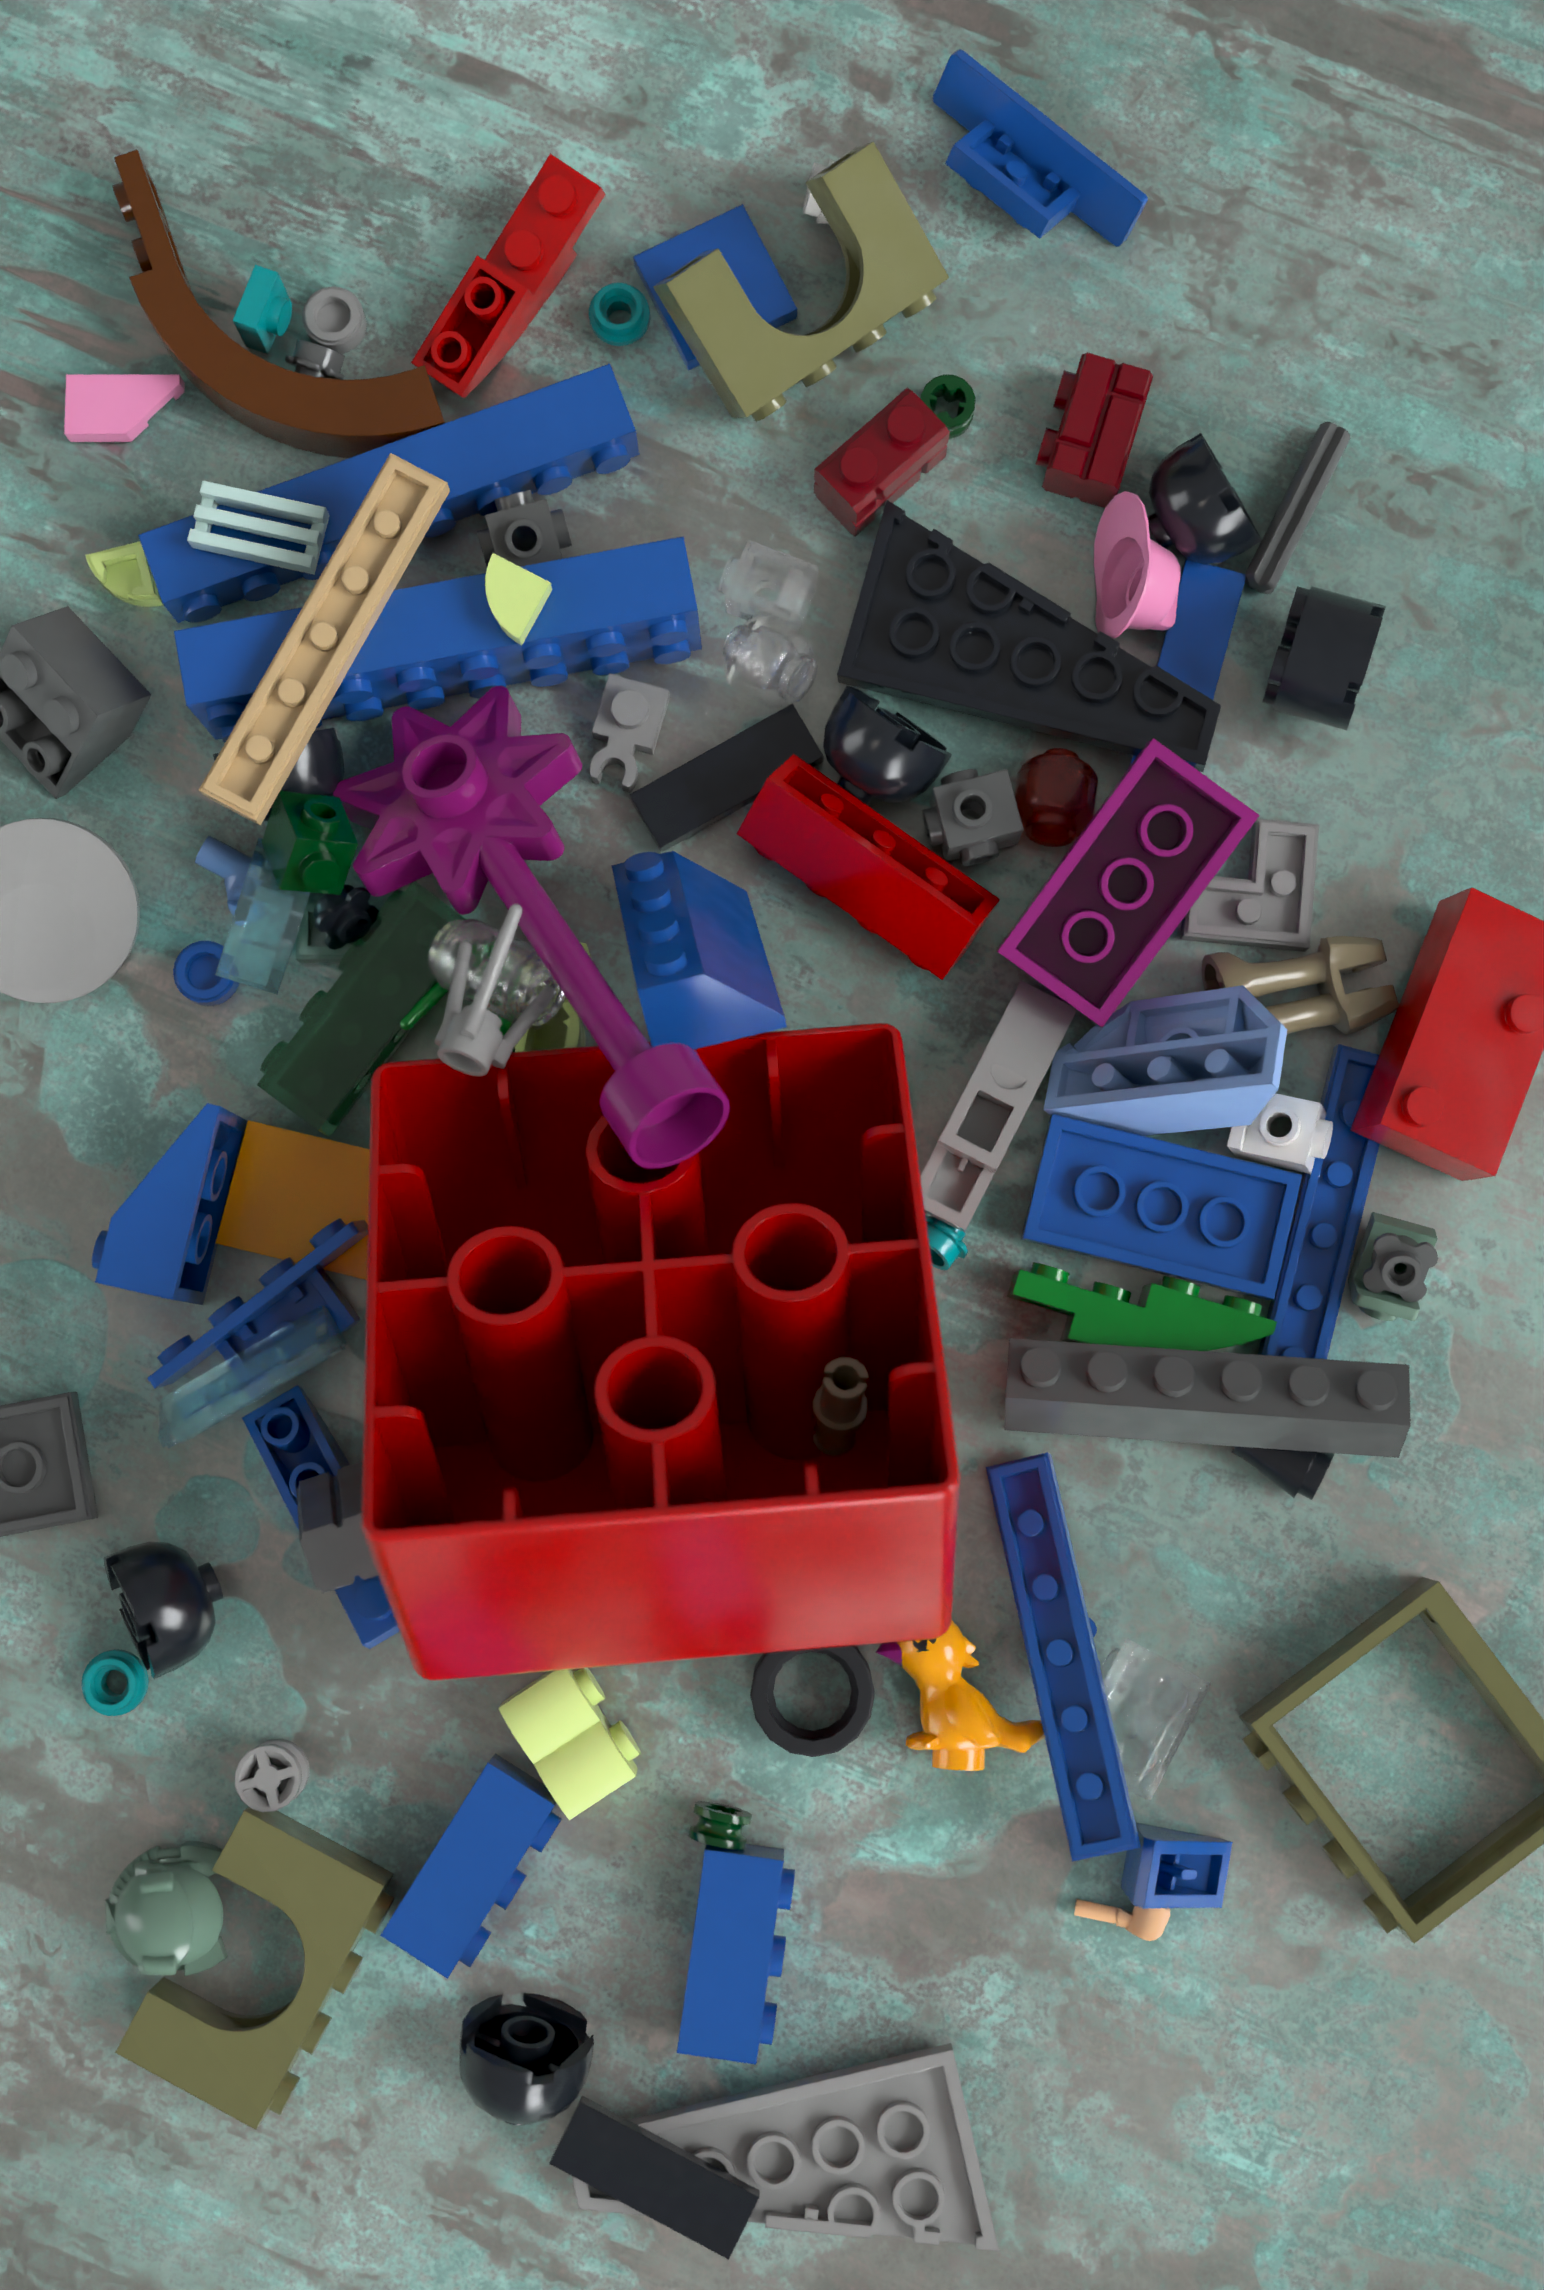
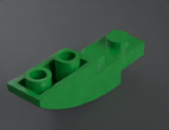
M1033 1262L1030 1272L1021 1269L1014 1272L1007 1294L1009 1298L1067 1315L1060 1340L1073 1343L1211 1351L1245 1344L1272 1335L1277 1321L1260 1316L1262 1305L1229 1295L1224 1296L1222 1304L1198 1297L1200 1286L1168 1276H1163L1161 1285L1154 1283L1144 1285L1138 1304L1134 1305L1129 1303L1131 1292L1096 1281H1094L1092 1291L1067 1284L1070 1273Z

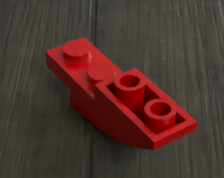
M550 154L485 260L478 255L474 259L411 363L417 368L425 365L429 376L465 399L516 343L577 256L573 246L606 194L603 189Z

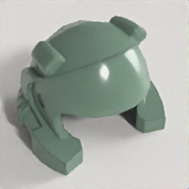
M186 1841L181 1847L161 1849L159 1846H156L139 1855L119 1875L113 1885L109 1898L105 1900L106 1934H110L111 1940L120 1954L127 1961L138 1967L139 1973L147 1975H175L176 1971L184 1970L185 1976L210 1969L228 1957L222 1937L219 1936L223 1925V1904L217 1888L207 1878L216 1874L212 1869L223 1849L200 1841Z

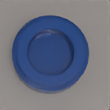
M198 941L188 945L180 952L174 963L173 977L178 990L186 998L202 1006H216L224 1003L234 995L240 983L241 971L235 956L224 946L213 941Z

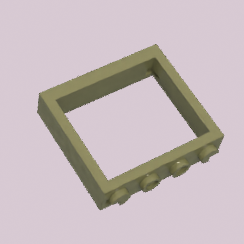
M1425 1577L1420 1578L1239 1716L1251 1732L1242 1739L1251 1754L1265 1771L1276 1766L1290 1784V1787L1282 1792L1289 1805L1306 1825H1309L1316 1819L1330 1838V1841L1322 1846L1327 1856L1347 1880L1357 1874L1371 1893L1362 1901L1370 1914L1387 1934L1394 1928H1397L1412 1943H1416L1544 1844V1793L1403 1900L1274 1728L1273 1724L1419 1614L1544 1779V1719L1441 1583Z

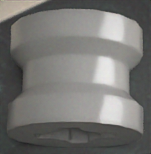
M285 1739L268 1740L247 1752L240 1760L235 1772V1789L240 1799L251 1809L260 1812L277 1811L296 1799L305 1789L310 1776L308 1759L304 1751L294 1742ZM269 1758H272L273 1763L278 1764L282 1769L272 1765Z

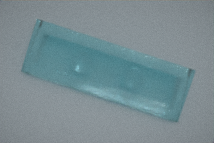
M325 1306L315 1308L166 1395L159 1405L158 1439L163 1448L166 1446L171 1448L189 1441L345 1350V1346L348 1343L329 1310Z

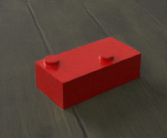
M1472 887L1439 901L1350 1131L1460 1181L1496 1176L1544 1050L1543 920Z

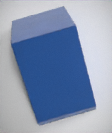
M1136 1823L1141 1848L1126 1851L1121 1888L1133 1905L1144 1909L1222 1908L1233 1842L1221 1838Z

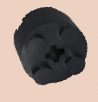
M1297 586L1262 703L1273 705L1274 711L1347 730L1355 708V699L1363 684L1386 606L1313 586L1310 589Z

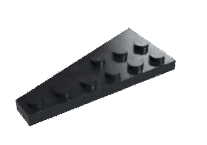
M888 500L886 501L837 673L838 683L1138 756L1146 743L1154 738L1198 771H1204L1221 709L1220 704L1157 665L1151 667L1120 648L1118 641L1101 631L1099 634L1071 618L1069 611L991 563L984 564L954 546L953 540L936 529L928 530L907 517L905 510Z

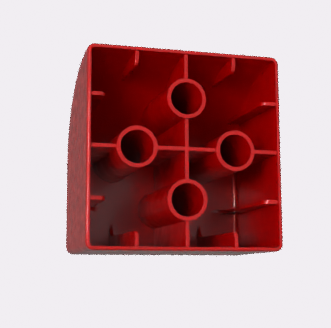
M887 1023L774 1031L694 1049L727 1096L729 1114L721 1131L706 1147L680 1163L663 1168H645L636 1164L604 1117L600 1107L602 1092L615 1073V1070L599 1046L511 1052L504 1069L491 1065L484 1076H472L462 1073L445 1064L440 1058L389 1062L379 1066L374 1071L371 1079L362 1529L413 1669L419 1676L435 1681L927 1640L940 1637L948 1630L952 1617L960 1474L903 1040L900 1031L896 1027ZM839 1357H849L864 1365L868 1373V1380L865 1381L867 1388L864 1392L868 1405L867 1415L863 1425L856 1431L854 1447L844 1455L829 1456L817 1449L813 1442L816 1422L812 1414V1403L816 1391L823 1385L825 1367L832 1360Z

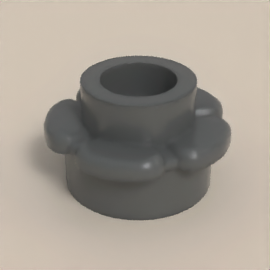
M297 339L292 357L285 356L286 363L296 367L294 372L320 378L344 379V375L340 372L345 356L329 348Z

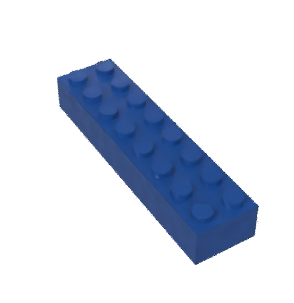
M684 536L521 566V568L549 581L552 586V592L522 646L503 632L492 614L485 590L486 573L394 590L321 720L346 716V719L350 721H366L381 716L385 708L408 704L409 707L416 710L430 709L442 705L445 702V697L469 693L473 698H481L489 689L495 686L506 687L531 681L533 686L548 687L565 682L568 679V674L592 670L593 674L603 676L609 675V673L617 674L623 672L630 667L629 663L654 658L655 663L671 664L689 658L691 651L702 649L698 609ZM302 607L174 631L186 706L215 740L222 739L224 743L227 741ZM320 720V722L318 723L316 729L319 728V727L322 725V721H321V720Z

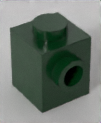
M286 791L279 792L262 840L279 890L341 895L358 847V842L340 797Z

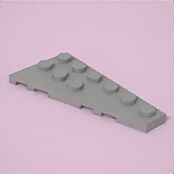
M951 2043L628 2119L760 2190V2198L748 2222L764 2223L765 2228L860 2238H870L873 2234L913 2238L914 2243L939 2245V2241L973 2244L976 2249L999 2251ZM572 2176L579 2209L646 2216Z

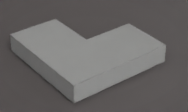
M1257 819L1252 825L1248 880L1214 876L1182 919L1180 940L1306 952L1310 948L1319 824Z

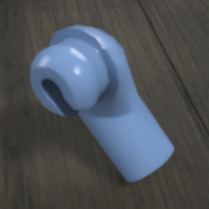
M208 836L197 854L195 863L224 878L228 909L233 916L240 920L259 918L267 910L269 894L262 866L257 860Z

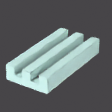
M202 481L200 494L202 495L201 504H196L193 515L196 524L194 529L190 528L187 539L192 548L315 575L330 516L326 507ZM217 504L311 524L312 526L311 529L216 508ZM213 524L265 537L306 545L305 553L210 533Z

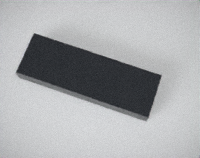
M792 703L631 793L630 799L662 853L755 801L766 779L793 754L812 767L822 763L824 756Z
M584 2096L581 2097L549 2163L728 2260L760 2198V2190Z

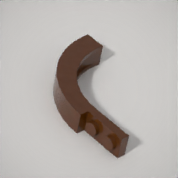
M138 149L114 157L122 182L112 185L117 202L126 222L136 220L141 234L140 238L132 240V245L143 272L133 275L129 279L141 307L172 359L191 383L213 404L241 424L265 437L296 449L342 458H351L445 424L425 365L390 376L370 379L339 380L320 378L293 372L269 363L247 351L228 337L208 317L195 300L154 181Z

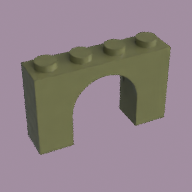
M874 141L856 147L805 182L837 237L846 264V282L841 301L832 316L816 330L805 335H793L782 332L768 324L750 303L719 248L701 253L653 286L732 418H747L752 415L755 422L771 415L787 402L782 393L801 380L805 387H808L829 375L837 368L833 361L834 357L850 346L853 347L855 352H859L877 342L887 333L883 323L899 312H902L905 318L920 312L937 299L933 289L949 279L948 274Z
M248 1807L243 1811L212 1871L276 1905L291 1919L300 1935L305 1957L303 1979L297 1995L287 2005L273 2012L262 2015H241L224 2010L163 1977L145 1995L115 2053L256 2130L270 2110L281 2115L300 2080V2077L290 2072L301 2050L311 2055L315 2051L332 2017L322 2012L333 1989L342 1994L346 1992L363 1960L362 1956L353 1952L365 1929L376 1934L395 1897L385 1893L394 1873L279 1811L260 1812Z

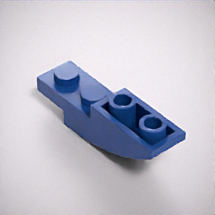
M297 1385L245 1415L242 1419L299 1529L296 1491L299 1481L327 1472L332 1477H335L339 1468L349 1466L350 1463L302 1387ZM357 1575L354 1576L353 1584L335 1589L364 1647L371 1649L400 1632L379 1575L366 1580Z

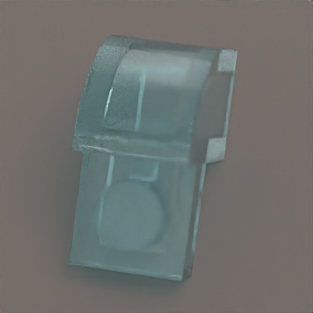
M258 838L215 975L278 994L310 892L279 890L262 844L263 839Z

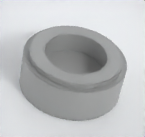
M326 287L313 293L304 305L302 321L312 343L343 354L356 348L363 340L367 329L366 316L360 301L349 290L341 287Z

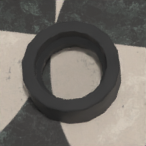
M856 1645L763 1653L755 1665L750 1692L755 1719L769 1740L789 1753L809 1757L839 1752L857 1739L871 1717L875 1695L869 1665ZM808 1652L827 1654L839 1662L847 1673L851 1686L849 1705L842 1717L829 1727L818 1730L798 1728L785 1720L776 1707L773 1693L775 1679L782 1666L796 1655Z

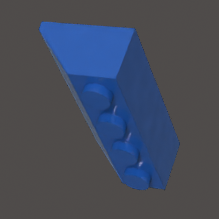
M674 851L662 854L642 852L631 856L624 863L611 865L636 987L652 1048L663 1044L679 1043L687 1045L694 1050L787 1027L746 890Z

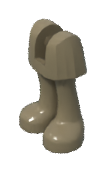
M1355 936L1321 938L1318 950L1315 953L1272 962L1249 963L1229 952L1207 954L1202 961V979L1205 991L1243 985L1256 998L1278 991L1317 984L1320 994L1318 996L1265 1006L1287 1029V1034L1333 1025L1340 1032L1349 1035L1365 1029L1399 1008L1394 985L1369 987L1358 992L1345 994L1340 975L1359 973L1387 961L1382 940Z

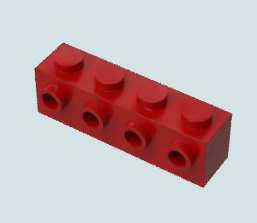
M795 754L789 757L766 779L736 833L754 846L761 856L778 863L802 880L813 893L833 902L854 917L865 930L878 934L906 954L909 960L917 967L930 971L941 980L946 977L965 954L1000 901L998 897Z

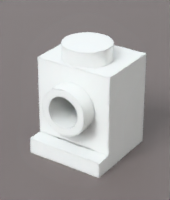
M1275 1093L1250 1125L1234 1126L1231 1128L1227 1147L1236 1158L1311 1174L1315 1157L1325 1159L1332 1137L1333 1122L1325 1120L1326 1111L1321 1103ZM1279 1117L1291 1119L1292 1128L1286 1136L1274 1137L1270 1135L1271 1123Z

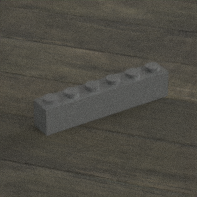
M1009 1338L1004 1430L1399 1458L1411 1426L1409 1365Z

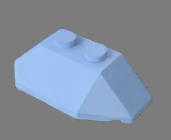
M1243 985L1131 1001L1114 1012L1103 1027L1096 1024L1074 1046L1068 1043L1056 1052L1052 1061L1043 1110L1049 1115L1055 1114L1141 1136L1250 1125L1279 1089L1287 1029Z

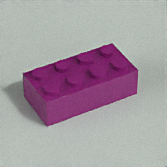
M1154 738L1146 743L999 944L997 952L1100 1027H1103L1260 815Z

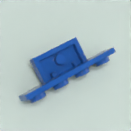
M959 49L953 53L934 92L933 102L970 132L953 145L945 164L964 178L972 188L983 193L1008 213L1017 224L1027 228L1039 239L1072 212L1114 246L1119 247L1124 243L1147 204L1148 198L1146 194L965 51Z
M339 1218L330 1223L310 1239L309 1242L315 1250L296 1264L289 1257L268 1270L259 1278V1282L264 1289L247 1302H244L238 1296L216 1310L208 1318L213 1328L195 1342L190 1335H187L165 1349L157 1357L163 1366L147 1378L152 1386L157 1389L176 1382L218 1350L255 1399L265 1394L361 1320L323 1268L368 1235V1224L366 1221H352L346 1225Z

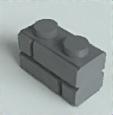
M363 1461L339 1468L335 1477H332L327 1472L299 1481V1486L296 1489L300 1543L316 1589L319 1588L323 1593L353 1584L354 1576L357 1575L363 1580L379 1575L362 1529Z

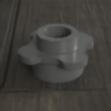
M1385 1233L1377 1237L1373 1244L1372 1267L1366 1269L1362 1276L1365 1287L1372 1293H1380L1385 1290L1400 1294L1406 1302H1416L1422 1299L1427 1292L1424 1283L1429 1268L1435 1266L1438 1262V1254L1435 1247L1428 1242L1418 1244L1410 1237L1394 1233ZM1398 1263H1404L1406 1269L1403 1272H1396L1394 1266Z

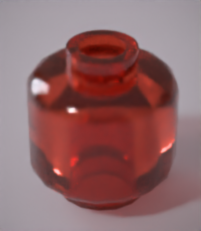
M1052 748L1046 750L1043 754L1026 760L1020 767L1017 774L1014 796L1023 831L1031 841L1049 847L1066 846L1072 843L1075 838H1078L1095 814L1098 776L1089 763L1080 759L1071 750Z

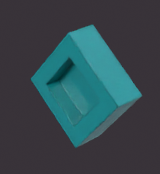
M255 265L232 321L246 347L269 354L276 335H284L289 326L292 315V302L279 273Z

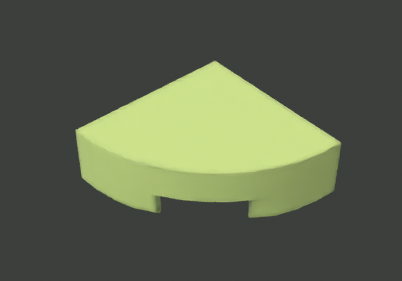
M140 541L85 555L95 577L106 590L118 599L143 607L163 605Z
M493 553L485 576L487 600L492 614L503 632L522 646L551 594L552 586L549 581Z

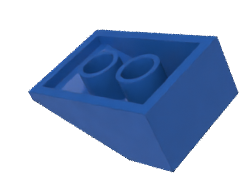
M207 1103L111 1217L108 1231L102 1230L98 1235L92 1254V1266L94 1269H98L95 1283L199 1305L204 1304L218 1246L216 1239L247 1120L218 1105Z

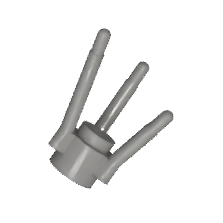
M518 904L510 906L472 1005L465 1006L462 1013L460 1012L469 971L472 946L469 942H462L459 945L444 1021L434 1043L439 1046L438 1057L448 1066L465 1074L484 1076L491 1065L504 1069L514 1046L555 996V989L551 986H546L504 1036L499 1030L502 1024L501 1019L486 1009L522 914V907Z

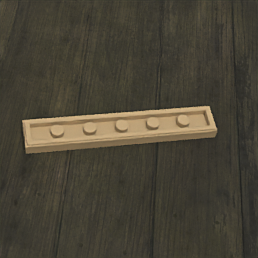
M392 453L389 454L201 784L199 791L205 797L261 826L448 496L450 488L446 481Z

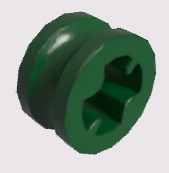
M943 374L933 378L925 385L920 399L933 413L936 411L937 398L943 396L948 403L956 400L959 401L957 417L951 418L946 411L935 414L950 431L949 439L961 436L969 428L973 420L976 397L972 387L965 379L956 375Z
M695 1802L693 1812L698 1815L699 1821L697 1825L690 1826L688 1837L697 1842L719 1848L745 1849L747 1839L742 1836L741 1830L744 1825L750 1824L751 1813L720 1803Z

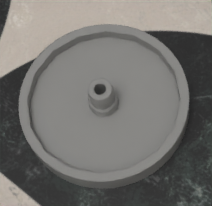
M29 818L1 826L0 992L28 1002L58 1003L73 1000L94 991L108 981L124 964L135 944L140 923L139 895L127 864L120 854L101 836L90 829L70 821L56 818Z

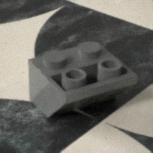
M66 606L11 626L0 651V740L51 795L57 799L65 796L130 737L152 694L84 622Z

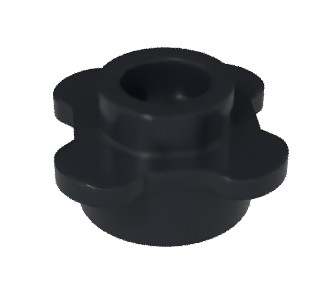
M345 884L341 895L324 894L316 904L314 909L315 926L320 932L326 933L325 944L329 949H339L347 943L358 941L367 934L371 926L377 921L380 912L375 905L369 904L368 901L371 894L365 887L355 888L352 885Z

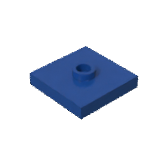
M743 204L633 256L634 267L688 371L700 364L653 286L705 251L719 248L750 303L768 324L778 328L797 319V307Z

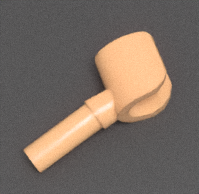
M1080 1899L1076 1900L1074 1916L1116 1924V1926L1123 1927L1135 1936L1147 1941H1153L1162 1936L1171 1915L1170 1908L1144 1909L1134 1906L1131 1913L1120 1907Z

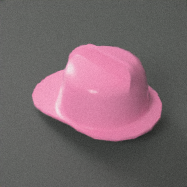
M1124 491L1115 495L1105 507L1098 524L1094 542V572L1097 594L1096 628L1098 633L1101 631L1113 639L1119 637L1126 629H1152L1159 631L1170 629L1176 620L1180 582V564L1175 555L1150 539L1145 505L1137 494Z

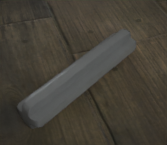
M1332 422L1320 424L1245 573V585L1262 594H1270L1274 591L1350 441V434L1345 428L1339 427Z

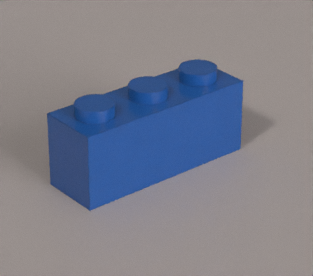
M495 1753L483 1769L380 1936L447 1979L458 1961L470 1968L492 1933L481 1926L494 1903L504 1910L507 1909L527 1876L516 1869L529 1846L540 1853L542 1852L562 1819L551 1812L556 1801L547 1787Z
M706 1844L677 2053L756 2065L759 2043L772 2045L777 2003L765 2002L768 1976L781 1977L786 1936L774 1935L777 1909L790 1910L795 1878L794 1869L783 1868L784 1849L746 1844L745 1849L732 1850Z

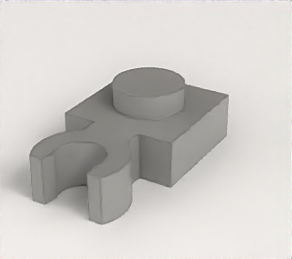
M609 673L592 729L593 738L607 742V746L600 749L590 762L589 771L592 783L600 784L604 769L611 764H619L625 769L622 789L628 793L632 792L638 781V768L634 758L635 751L654 754L670 699L668 689Z

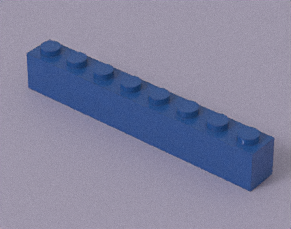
M611 364L257 491L258 493L326 507L330 516L315 575L192 548L187 539L190 528L194 529L196 524L193 515L139 534L141 545L163 605L177 623L185 620L197 623L217 616L222 611L223 606L242 599L247 601L267 599L278 593L281 585L303 577L306 580L319 579L390 453L448 483L450 492L424 537L426 538L442 535L453 529L456 521L478 513L481 516L498 512L494 499L531 490L532 494L537 492L540 495H551L567 488L574 478L596 471L598 474H608L625 467L632 457L640 455L636 430ZM219 505L216 508L311 529L312 526L311 524ZM213 524L210 533L300 553H305L306 549L304 544L265 537Z

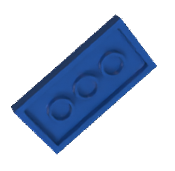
M1052 1114L1048 1122L1021 1240L1265 1300H1274L1302 1175Z

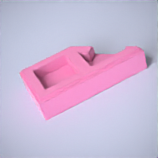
M180 374L66 375L64 434L70 442H132L149 426L147 421L169 400L172 398L177 400L185 392V383Z

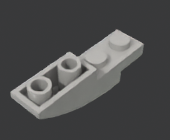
M1020 981L920 1176L925 1213L962 1232L966 1231L1077 1011L1073 1006Z

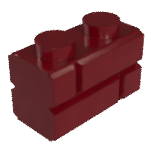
M1088 352L1081 355L1076 373L1064 370L1053 408L1064 411L1058 431L1046 427L1035 464L1047 468L1042 484L1045 491L1068 498L1077 497L1082 502L1105 508L1113 497L1118 494L1154 375L1151 371L1126 363L1119 365L1112 359Z
M907 387L814 469V494L847 531L856 537L883 513L887 500L894 503L920 480L921 473L927 474L946 457V444L949 440L950 431L913 390Z

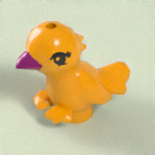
M952 1620L948 1630L940 1637L927 1640L881 1643L875 1653L901 1666L915 1680L920 1691V1722L923 1731L907 1736L905 1746L914 1750H932V1767L963 1771L984 1770L986 1748L1000 1746L1018 1753H1025L1032 1745L1042 1740L1045 1735L1041 1720L1012 1722L1000 1716L983 1693L961 1676L962 1667L973 1668L979 1666V1661L971 1656L976 1646L962 1634L959 1627Z

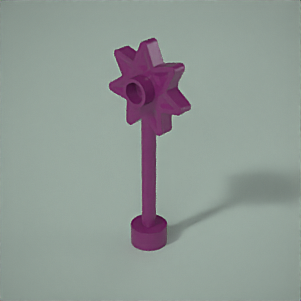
M495 686L489 689L451 727L412 707L404 706L397 709L392 715L394 762L342 780L333 792L334 797H340L346 815L351 822L372 830L353 863L354 871L372 896L380 897L433 873L458 914L466 915L477 908L488 881L508 910L513 904L520 905L522 907V914L518 926L615 1070V1073L602 1092L600 1107L604 1117L632 1160L645 1168H663L680 1163L701 1151L717 1136L727 1120L729 1114L727 1096L691 1047L679 1043H670L651 1048L524 861H553L558 859L564 852L565 846L557 830L540 805L582 770V762L570 737L564 733L521 736V714L508 689L504 686Z

